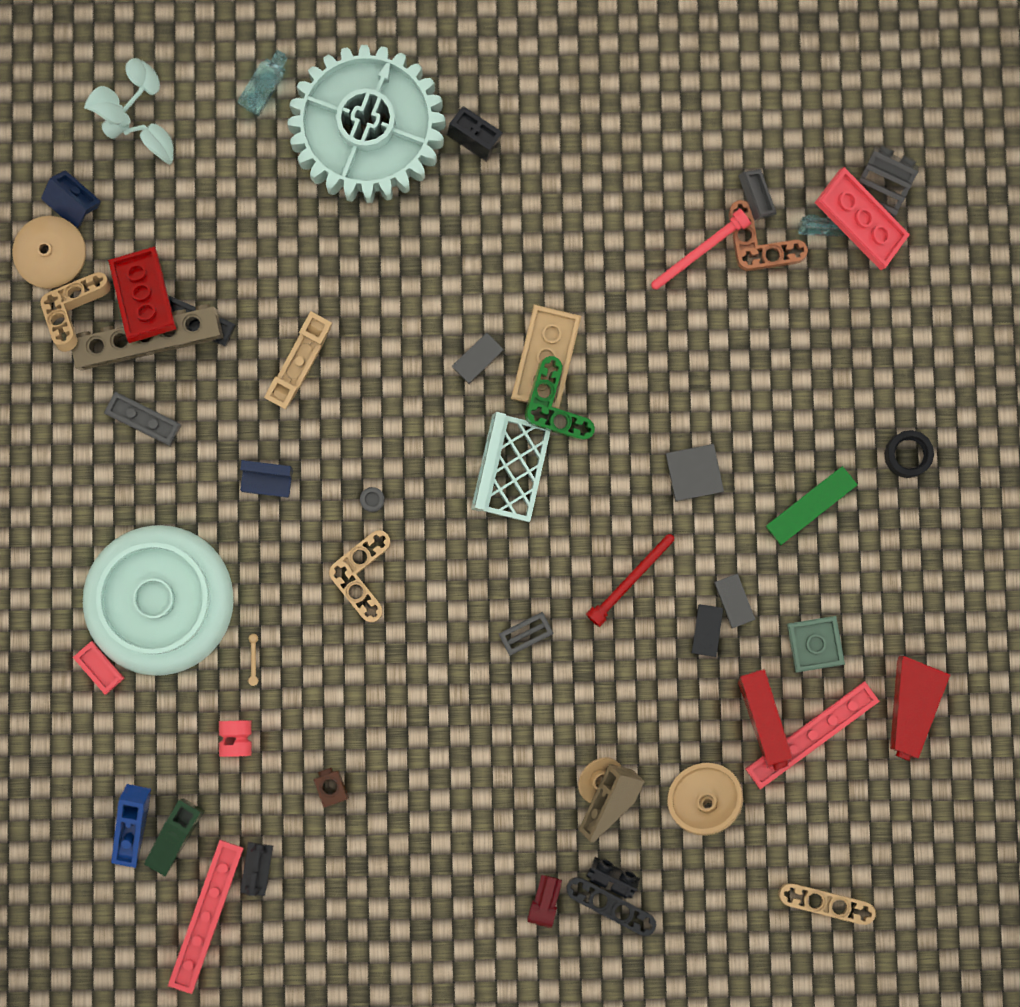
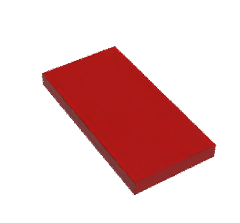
M156 247L108 260L128 343L176 330Z

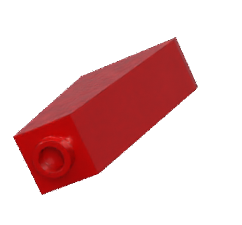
M899 656L897 660L890 749L897 751L895 756L910 761L911 757L919 759L950 674L906 656Z
M765 669L741 676L738 685L766 767L773 766L775 771L789 766L787 762L793 758Z

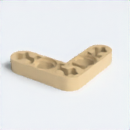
M100 272L93 273L50 291L41 298L40 304L51 338L58 350L67 352L74 349L77 345V336L68 311L108 294L111 284L105 274ZM81 291L78 297L70 298L73 292ZM53 302L55 303V306L57 308L55 310L51 308ZM65 318L61 324L53 325L56 319ZM62 333L66 334L67 340H63Z
M381 530L372 532L337 560L329 570L332 581L361 617L370 623L376 622L382 617L383 608L357 574L389 549L391 544L390 538L386 532ZM375 536L379 538L384 536L386 538L384 540L385 546L383 548L376 546L373 549L376 554L371 556L369 550L363 545L368 543L369 547H371L375 543ZM362 550L367 554L365 563L356 564L354 562L353 555L356 551ZM337 567L341 569L346 567L345 575L350 580L352 576L356 579L348 583L345 589L341 586L345 584V581L341 577L336 579L334 576L337 573L335 570ZM354 585H359L363 589V595L359 599H353L349 595V590ZM368 595L371 597L367 601L371 607H378L376 617L371 615L367 617L365 615L367 609L363 604L360 608L357 606Z

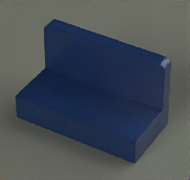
M66 170L49 179L41 196V199L76 228H79L85 216L97 209L101 203L95 195Z
M241 461L240 470L243 472L241 492L284 498L290 496L293 474L291 466Z

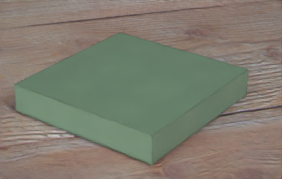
M836 616L786 624L795 673L845 665Z

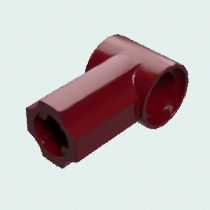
M541 874L535 900H532L527 918L528 923L552 928L557 911L556 902L562 885L561 879Z

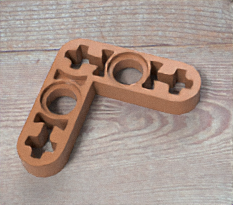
M738 200L732 204L729 210V219L733 217L732 214L737 208L741 207L743 211L746 210L745 214L751 222V225L744 229L748 230L751 234L749 241H741L738 238L739 231L735 230L732 232L737 264L742 270L753 271L798 264L805 259L808 248L801 240L758 245L754 219L748 202ZM794 246L797 247V250H802L798 257L795 254H787L786 260H783L784 251L782 247H785V252L792 251ZM770 249L776 250L779 254V259L775 262L769 261L766 258V251ZM758 251H761L762 264L759 263L760 259H754L751 265H748L747 261L742 260L746 253L750 257H757L759 255Z

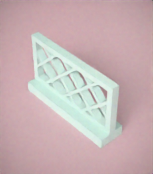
M495 412L492 414L471 509L530 522L551 431L532 426L526 420L506 416L504 413ZM508 422L517 424L522 434L511 440L506 432ZM523 426L530 427V429L525 430ZM533 429L544 431L542 442L537 445L533 444L527 434ZM524 436L531 448L520 455L513 442ZM505 437L508 442L503 445ZM510 445L517 457L505 463L501 456V450ZM541 445L540 453H539L538 450H537V447H539V446ZM533 450L538 458L536 466L529 469L522 457ZM519 459L526 472L514 478L508 465ZM499 461L502 464L500 468H498ZM504 468L512 481L500 487L495 477L496 473ZM536 469L535 475L533 476L531 471ZM528 474L533 484L532 488L524 493L517 480ZM513 483L520 496L509 502L502 490ZM495 485L497 490L492 492L493 486ZM499 492L506 505L500 509L489 507L491 496ZM530 493V497L528 500L526 495ZM523 498L527 505L526 515L516 514L511 504ZM508 507L511 512L504 511L503 509Z

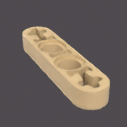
M785 883L778 891L779 899L783 904L797 909L861 925L872 923L876 916L874 907L862 900L794 883ZM793 888L794 893L802 895V890H806L803 895V905H799L801 900L797 898H791L790 901H787L788 898L784 896V892ZM814 893L819 894L821 897V904L816 908H812L808 904L809 896ZM836 900H843L845 902L846 909L841 914H836L832 909V905ZM851 902H854L853 908L862 910L866 906V910L870 912L869 916H864L863 920H861L860 915L851 912Z

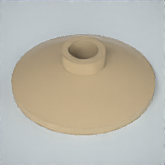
M599 758L585 767L578 781V790L584 800L589 803L592 802L609 764L622 767L616 760L612 758Z

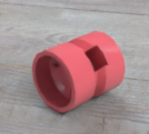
M251 720L219 721V736L223 737V740L219 742V757L252 756V742L248 740V736L252 734Z

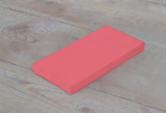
M845 167L839 169L815 201V204L880 270L888 266L910 235Z

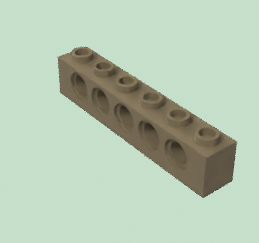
M204 304L195 307L196 310L186 312V310L174 311L173 316L177 329L173 336L166 337L165 333L152 336L148 342L139 340L127 343L123 348H119L117 342L120 337L126 336L124 327L115 329L114 326L100 328L99 333L91 334L89 331L77 333L78 342L74 349H72L75 368L83 371L223 339L218 310L214 306L210 307V304ZM192 320L200 321V327L196 331L189 330V324ZM102 341L104 344L103 350L100 353H95L94 345Z

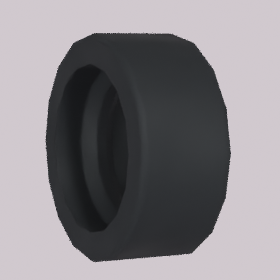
M914 430L903 431L891 438L886 445L884 453L885 462L890 471L899 477H917L931 466L934 458L933 445L929 438L921 432ZM912 440L921 446L924 456L919 466L908 469L898 464L895 458V450L902 441Z

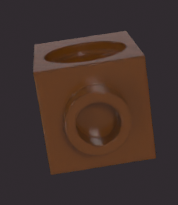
M332 767L318 772L319 778L313 779L323 808L349 799L339 770L333 772ZM328 779H332L337 783V790L333 794L327 793L324 789V783Z

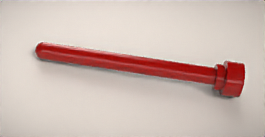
M667 534L600 606L597 605L595 608L591 607L586 616L596 626L601 627L605 623L608 616L607 612L674 542V536Z

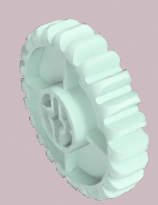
M361 45L358 56H353L351 50L346 47L341 49L342 60L336 61L331 55L323 57L326 69L322 71L318 67L312 66L308 70L312 83L300 81L296 87L301 98L292 99L289 104L291 112L295 115L287 121L289 131L294 134L290 144L294 152L300 153L298 156L300 167L304 170L311 169L310 177L315 184L323 183L326 180V188L331 195H335L343 187L347 201H353L358 192H363L366 203H373L375 192L378 191L381 192L385 200H391L393 197L392 187L395 186L404 193L409 192L408 178L412 177L417 181H423L425 179L423 165L434 166L437 162V156L433 150L441 149L444 144V138L440 131L446 127L444 115L439 113L443 108V101L440 96L433 94L435 91L434 81L431 78L422 79L423 72L419 64H413L407 68L406 55L403 53L397 54L393 60H390L387 47L381 46L376 56L370 55L368 45ZM370 114H371V118H372V123H373V124H371V123L368 122V119H369V117H370ZM383 114L389 119V124L385 122L381 124ZM346 124L353 126L350 135L345 130ZM361 124L366 126L364 133Z

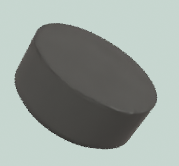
M369 487L361 493L360 503L366 511L377 512L383 508L385 497L378 488Z

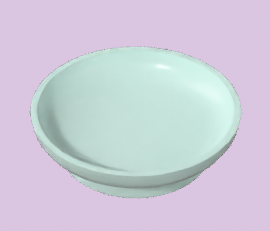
M152 525L141 527L116 538L103 549L93 562L86 577L83 590L84 618L96 645L109 659L119 666L144 675L175 674L189 669L204 660L224 637L233 612L232 582L226 565L219 554L201 537L190 531L173 526Z

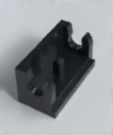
M464 106L449 123L447 132L448 137L486 162L490 158L494 147H498L503 135L502 131Z

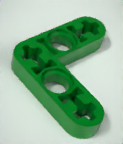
M555 356L544 358L538 365L525 410L526 421L532 426L573 439H589L595 432L594 423L590 419L552 407L562 372V363ZM553 362V367L556 368V371H552L549 375V379H553V383L549 380L540 379L541 376H547L548 369L545 368V365ZM545 384L549 387L550 394L547 398H542L538 395L537 388L539 385ZM538 408L540 409L539 413L545 416L549 415V411L552 412L548 418V425L545 424L547 419L538 418L535 421L531 411H535ZM557 415H562L566 420V425L562 429L554 425V418ZM585 423V428L588 429V432L583 433V435H580L581 431L576 428H572L571 432H568L572 424L580 426Z

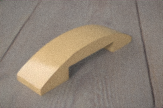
M310 311L278 376H275L264 396L265 399L287 409L314 364L330 331L332 322Z

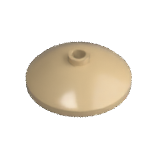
M41 216L29 221L18 232L13 244V261L18 273L30 284L43 289L60 288L72 282L81 272L86 260V245L80 231L69 221L57 216ZM47 245L49 247V250L47 253L43 254L41 249L43 246Z
M700 763L688 767L674 779L668 792V808L672 818L682 829L696 835H712L723 831L736 820L743 804V792L736 776L727 768L714 763ZM707 803H712L710 808H704Z

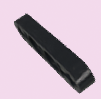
M573 877L568 881L566 890L569 897L639 935L649 936L655 931L656 921L650 913L584 878ZM579 882H582V888L588 892L590 887L594 888L589 895L588 902L584 901L586 895L580 892L577 895L573 894L572 884L577 885ZM598 893H602L607 897L606 905L601 908L593 904V897ZM620 905H625L629 908V916L625 919H618L615 915V910ZM634 911L639 912L636 917L641 920H645L646 917L649 918L648 922L651 925L649 929L640 930V924L633 921L632 926L628 924L633 918Z

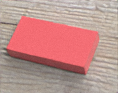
M94 641L88 643L73 656V659L105 695L125 679Z

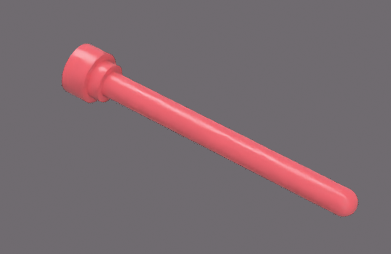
M741 209L734 212L727 225L652 281L651 287L654 290L659 289L735 230L739 231L741 228L744 230L751 225L746 214Z

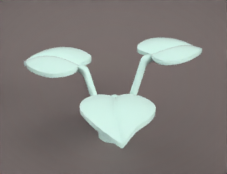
M132 58L126 63L125 70L130 81L139 86V90L123 107L120 105L119 98L113 90L100 86L90 93L84 108L95 112L106 120L102 123V130L111 139L117 138L122 133L128 135L131 132L142 130L140 138L144 145L161 160L170 165L173 162V143L169 134L162 127L151 123L148 127L140 125L129 128L131 120L125 112L144 90L148 94L154 95L160 87L159 78L153 68L138 58Z

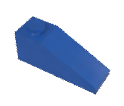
M126 784L118 802L111 863L133 868L137 867L149 811L150 788Z

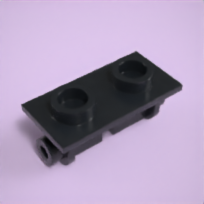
M248 842L240 893H247L246 895L249 896L266 895L273 851L272 845Z
M594 857L592 867L586 877L590 878V882L605 889L609 881L612 882L613 885L610 891L625 899L627 897L632 899L635 891L637 892L640 881V878L636 877L633 872L621 870L610 861Z

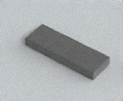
M114 392L104 411V414L170 447L182 426L180 423L117 392Z

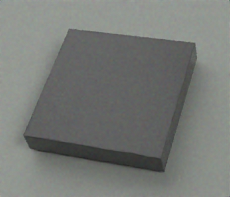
M714 444L665 454L675 502L724 492Z

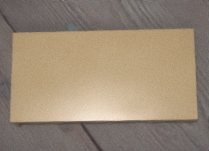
M534 305L511 400L528 403L540 361L546 357L555 356L562 363V372L552 407L559 409L581 320L580 315ZM553 362L545 365V368L548 369L547 376H541L540 379L549 380L553 383V379H549V375L552 371H556V368L553 367ZM545 384L538 386V395L542 398H547L550 394L549 387Z

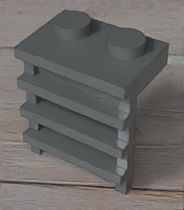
M881 145L880 148L874 146L859 182L861 185L865 184L897 199L895 207L877 200L895 218L919 172V167L915 165L916 161L910 157L903 155L900 158L893 155L894 150ZM869 171L904 186L902 193L899 194L867 179Z

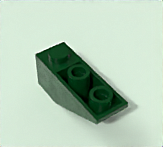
M184 798L179 799L166 820L144 865L166 877L205 811Z

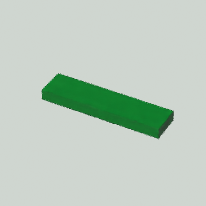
M841 466L765 527L781 546L858 484L846 469Z

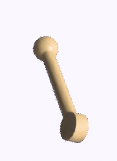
M251 634L248 638L249 642H251V677L248 679V682L251 686H255L259 682L256 677V642L258 641V636Z

